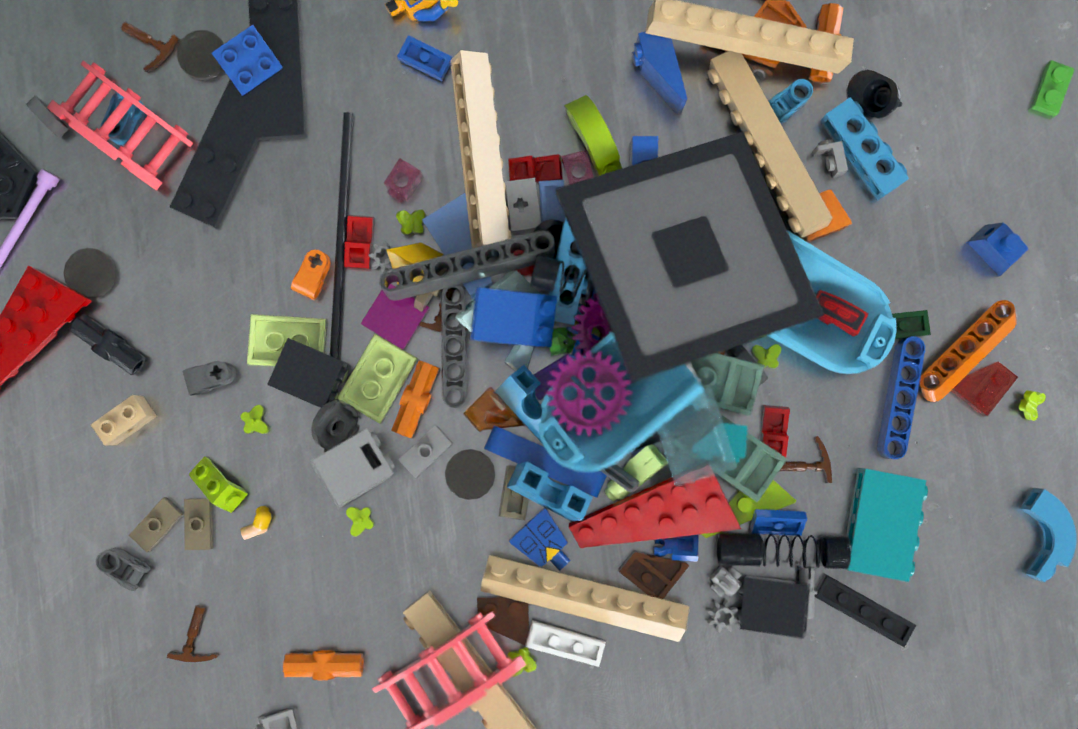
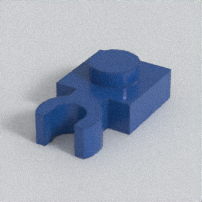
M699 534L673 537V539H655V544H662L664 546L661 548L654 547V555L663 557L670 553L672 554V560L698 562Z

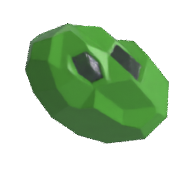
M566 327L553 329L552 345L549 347L551 356L572 352L574 348L573 335Z

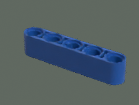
M912 336L902 339L895 346L877 443V451L885 459H900L907 452L925 354V344L918 337ZM908 342L914 347L912 355L906 351V344ZM903 367H906L910 372L907 380L901 375ZM899 392L905 395L903 405L897 401V394ZM895 416L901 421V426L898 430L892 425V420ZM891 441L896 444V452L892 455L887 449Z
M495 425L484 449L515 463L529 462L549 473L548 477L568 486L571 485L597 498L607 477L599 470L582 472L567 468L554 460L545 447Z

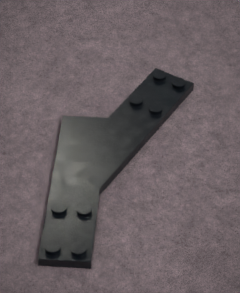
M248 0L249 25H253L283 68L243 96L231 79L229 80L169 206L171 209L217 229L258 141L307 137L299 0Z

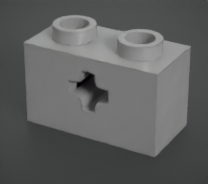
M535 178L505 182V202L508 204L509 209L508 227L512 231V236L533 233L536 226L541 223ZM523 202L524 212H519L517 208L518 203Z

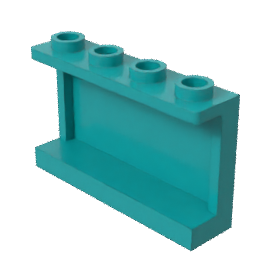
M865 468L858 469L847 533L851 544V562L846 570L900 581H910V576L912 577L915 572L914 552L918 550L920 542L919 536H917L918 528L922 525L924 513L921 511L922 504L928 495L926 480Z

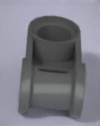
M213 361L208 364L183 370V375L189 395L194 396L232 383L236 377V370L230 363ZM221 369H224V373L221 374V377H218V373L221 372Z
M121 548L105 550L96 558V566L99 571L131 591L137 590V584L141 577L150 570V567L145 562L133 557ZM109 554L113 555L116 559L114 567L108 563Z

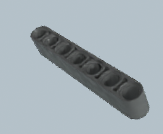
M538 231L385 271L381 275L380 286L386 297L395 301L533 266L538 255L550 257V259L554 257V238L549 232ZM540 244L549 245V247L544 250L537 248ZM514 251H524V253L520 256L512 255ZM493 256L499 257L494 263L488 262V259ZM467 263L474 264L470 269H463V266ZM443 269L449 270L446 275H438ZM424 276L421 281L413 282L415 277ZM399 282L397 287L393 289L388 288L391 283Z

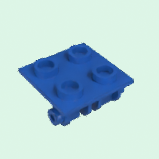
M253 25L212 52V55L242 96L283 68Z

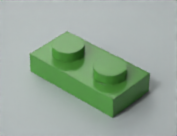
M1053 60L1049 61L1044 70L1031 109L1053 117L1058 115L1075 68Z

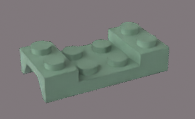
M720 353L691 362L698 379H702L700 384L704 389L709 405L748 416L752 414L765 365Z
M709 406L700 409L699 412L702 417L700 421L701 428L676 436L671 442L672 445L701 464L708 461L714 473L758 503L787 458L747 432L745 459H739V463L724 462V457L713 456V460L697 459L698 454L692 453V447L721 423L734 424Z

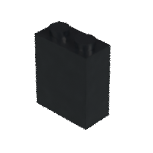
M287 338L267 385L322 408L325 404L337 400L339 393L336 390L339 383H344L349 373V369H347L348 363Z
M750 575L744 577V581H741L742 585L739 588V596L743 597L742 607L739 606L737 611V620L741 622L740 629L803 639L807 632L810 583Z

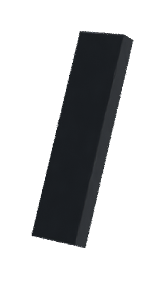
M827 574L823 575L816 588L817 594H815V598L905 648L916 627L914 623Z

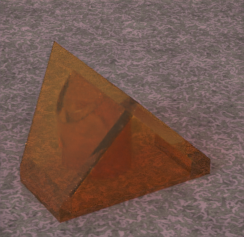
M489 387L463 413L478 432L492 429L494 425L499 428L525 426L492 387Z

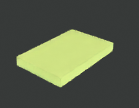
M251 314L247 364L275 366L287 338L325 353L327 319Z
M374 334L337 399L348 403L355 410L381 424L419 359Z

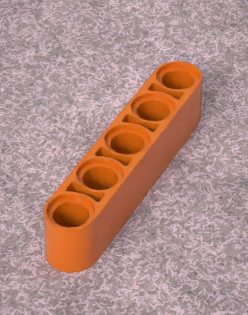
M1000 300L994 303L921 375L919 384L923 397L926 400L937 402L943 399L1015 328L1017 318L1012 302ZM1001 315H1009V316L1004 317V318H1000V317H999V316H1001ZM984 332H990L989 335H981ZM968 349H972V350H973V351L970 352V353H964L965 350H968ZM948 367H956L955 369H953V370H951V371H946V370H945V369H947ZM932 384H937V385H938L937 387L932 388V389H931V388H927L928 386H930V385H932Z

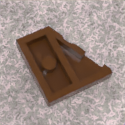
M634 551L619 569V572L648 596L664 599L689 565L683 561Z
M502 596L477 597V614L481 612L484 616L493 612L495 615L485 623L487 628L525 645L529 633L528 603Z

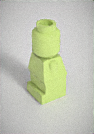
M653 444L646 446L630 459L623 470L639 481L638 487H640L669 464V462ZM612 479L607 483V488L605 489V494L612 501L622 500L631 493Z

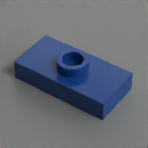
M409 35L397 55L398 60L440 81L443 80L451 65L450 61L453 59L452 56Z
M755 509L750 524L751 533L802 536L807 522V515L805 511Z

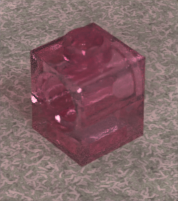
M587 150L562 156V165L568 185L594 177ZM575 168H582L585 171V175L577 178L571 172Z
M399 158L384 181V185L388 189L387 194L398 201L401 198L408 201L422 180L423 175L419 169ZM401 177L409 179L404 187L396 186L397 180Z

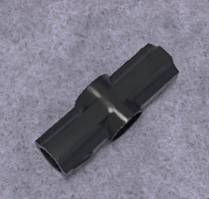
M82 314L72 323L70 331L90 345L91 350L107 361H112L128 374L134 375L144 365L146 358L127 345L125 339L114 331L102 327L86 314Z

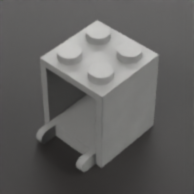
M367 429L312 460V467L315 473L318 475L337 509L391 478L393 475V462L387 454L382 455L379 450L381 443L374 432L370 434ZM364 445L378 466L374 470L360 449Z

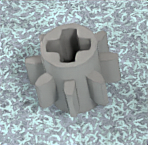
M387 241L380 247L374 244L376 250L374 254H369L371 259H375L372 267L376 269L381 266L382 273L388 268H392L389 258L385 260V263L380 259V256H384L385 252H387L386 249H390Z
M722 565L710 577V580L714 583L711 588L720 597L724 594L731 597L742 585L738 580L741 574L732 566H729L727 569Z
M725 600L723 605H719L714 601L715 607L712 610H706L712 616L707 621L708 624L713 625L716 623V630L719 633L722 627L727 628L731 632L733 622L739 623V620L734 617V613L738 609L736 607L729 609L728 600ZM722 610L727 613L725 621L718 619L720 617L719 612Z

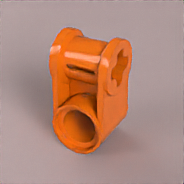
M320 250L309 251L305 255L301 267L292 281L291 290L315 300L323 287L324 280L331 267L329 256ZM320 258L323 263L321 266L313 263V260Z

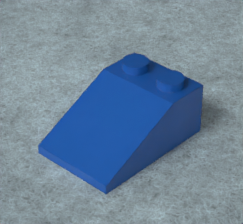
M646 31L638 33L637 42L634 43V52H632L634 66H639L641 75L676 114H681L688 98L672 39L647 34Z
M476 287L471 340L551 347L557 296Z

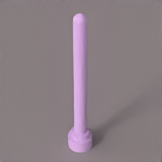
M42 168L36 176L38 178L36 189L0 247V268L46 191L56 187L60 178Z

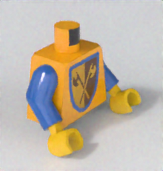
M390 0L385 3V6L392 17L404 10L411 21H436L448 10V6L456 7L458 0Z

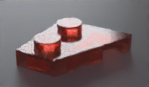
M997 361L967 374L951 391L985 417L992 412L1017 380L1018 376Z

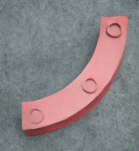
M83 61L80 65L89 71L86 77L66 102L62 101L59 105L52 100L47 108L61 120H65L71 128L116 161L118 157L123 160L121 164L128 171L157 191L162 182L156 178L158 174L156 171L180 140L189 147L192 146L193 143L186 138L188 133L177 124L174 128L138 102L141 97L128 88L124 91L104 76L106 71L93 62L90 66ZM99 78L103 81L81 111L75 113L76 110L74 108ZM114 89L124 98L101 128H96L93 131L87 126L89 123L88 118L109 91ZM134 104L148 116L127 143L117 149L108 142L110 138L108 135ZM157 122L172 133V135L151 162L141 167L131 159L134 156L132 153Z
M481 612L468 620L469 626L437 648L428 647L419 654L420 658L395 673H392L390 670L378 678L380 683L372 688L374 693L387 688L407 720L405 723L407 727L405 729H424L431 724L435 727L487 695L484 689H490L497 683L501 685L526 665L521 656L510 659L509 656L506 657L485 625L486 622L495 616L493 612L484 616ZM475 630H477L498 663L496 665L498 669L489 676L481 673L461 641ZM451 647H453L474 680L472 682L474 686L464 693L457 691L436 658ZM425 664L429 665L449 697L447 699L448 703L439 708L437 705L434 706L413 674L415 670ZM402 678L405 679L424 709V716L420 717L419 714L416 715L395 682Z

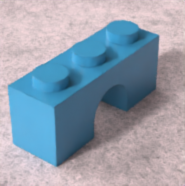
M523 365L510 375L495 392L542 443L539 423H541L543 408L535 396V390L541 383Z
M529 462L517 464L507 488L571 522L583 520L593 498L592 496L571 485L564 486L548 478L549 473Z

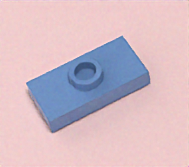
M564 180L539 181L541 222L549 219L564 222L565 214L555 192L557 188L564 186Z

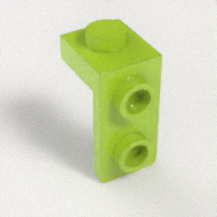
M206 456L189 473L191 479L213 505L230 513L248 495L242 487L228 481Z

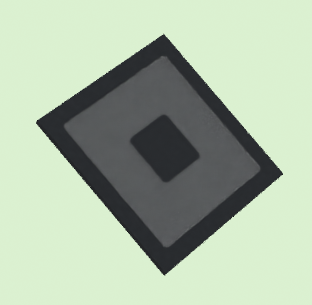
M743 131L555 190L632 383L824 316Z

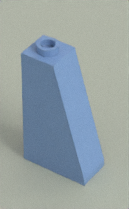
M465 193L422 219L444 256L472 249ZM467 263L463 266V269H470L474 264ZM491 277L463 283L472 299L476 295V287L490 288L493 285Z

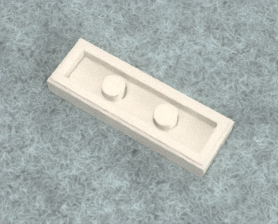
M532 620L525 646L599 667L606 641Z

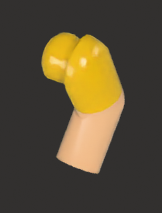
M267 506L258 507L255 511L256 515L253 524L240 529L244 540L265 533L268 530L272 515Z

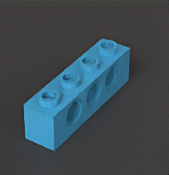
M851 97L829 111L820 120L835 142L842 141L846 158L877 201L909 179L905 166L897 162L892 155L891 147L881 140L876 126L872 122L867 121L863 115L862 107L859 103L854 102ZM847 123L853 124L856 127V132L849 131ZM861 144H868L871 148V153L865 152ZM876 163H880L885 167V173L877 170Z
M565 217L556 259L564 262L563 284L567 277L565 269L570 265H577L579 268L577 288L586 267L580 252L575 253L570 249V245L575 239ZM561 263L553 292L549 291L548 295L557 296L554 321L574 325V316L581 315L578 308L583 306V304H580L579 300L581 294H586L588 279H584V275L576 297L567 302L562 301L559 297L562 273ZM569 277L564 290L573 292L575 277Z

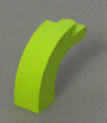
M585 95L564 105L572 127L579 134L589 153L597 176L622 169L618 149L593 101Z

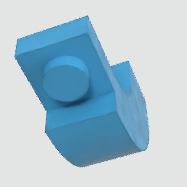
M1033 488L1020 509L1039 523L1043 531L1044 543L1039 555L1026 574L1034 580L1046 582L1055 574L1056 565L1065 567L1070 565L1076 549V529L1068 509L1057 497L1045 489Z

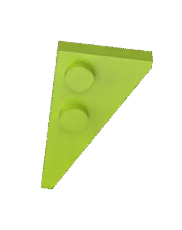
M773 480L758 503L739 490L728 502L741 525L752 520L755 509L779 510L794 504L797 500ZM720 532L707 533L701 535L705 538H709L711 536L719 534Z

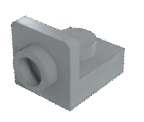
M833 139L819 142V146H816L812 151L813 156L828 154L826 157V167L828 171H831L832 178L843 176L848 171L842 141L834 142Z
M292 709L266 717H258V725H255V729H297Z

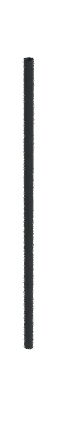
M351 112L343 113L330 356L339 360L353 113ZM336 422L332 427V431L336 429Z

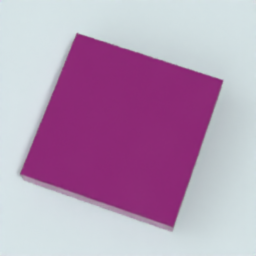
M390 284L388 288L393 289L395 286ZM382 289L361 324L405 350L430 307L426 306L422 312L414 307V297L393 301L386 297Z

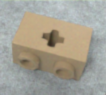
M132 395L92 423L91 426L105 446H116L156 418L157 415L143 396Z

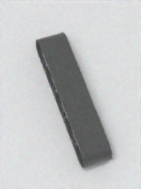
M460 285L444 288L441 291L442 399L446 405L452 408L460 407L466 400L465 326L459 323L457 327L453 328L446 323L448 314L454 313L458 315L462 311L465 312V292ZM450 288L456 289L460 295L458 301L450 302L446 298V291ZM451 338L457 339L460 343V349L456 353L449 352L446 347L447 341ZM453 363L460 367V374L456 378H451L447 374V367ZM451 389H457L461 394L460 400L456 403H450L447 399V393Z

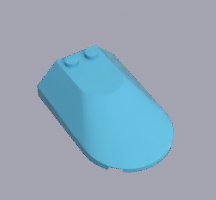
M787 230L815 295L819 290L828 292L852 303L869 315L858 335L854 337L833 323L827 325L818 318L768 336L820 366L837 373L855 374L877 366L889 354L896 337V318L892 316L888 305L890 303L888 297L871 280Z
M611 332L590 352L591 356L595 358L597 352L600 351L601 360L610 355L611 360L609 364L613 365L619 362L620 365L617 371L625 370L627 372L622 377V380H629L631 382L624 387L625 390L632 392L631 395L625 396V400L629 401L631 405L622 406V409L627 414L617 415L620 424L614 421L610 422L611 431L602 426L601 435L597 433L596 429H592L591 436L587 435L586 429H582L580 435H577L575 426L569 431L566 430L567 421L560 425L558 424L561 415L552 416L551 414L556 409V406L547 405L549 401L553 400V396L545 395L541 405L543 408L541 423H539V433L545 449L558 463L576 471H598L615 464L704 391L698 379L686 364L632 383ZM585 367L581 372L582 379L586 382L593 381L596 377L594 368ZM576 376L571 377L572 381L584 391L585 394L582 396L584 400L589 397L602 410H606V406L593 394L595 390L593 386L589 389ZM570 385L564 388L562 394L564 399L571 401L577 397L578 392L574 386ZM610 385L602 387L600 391L603 400L612 399L615 393ZM591 404L585 405L581 411L582 416L585 419L593 418L596 414V408Z

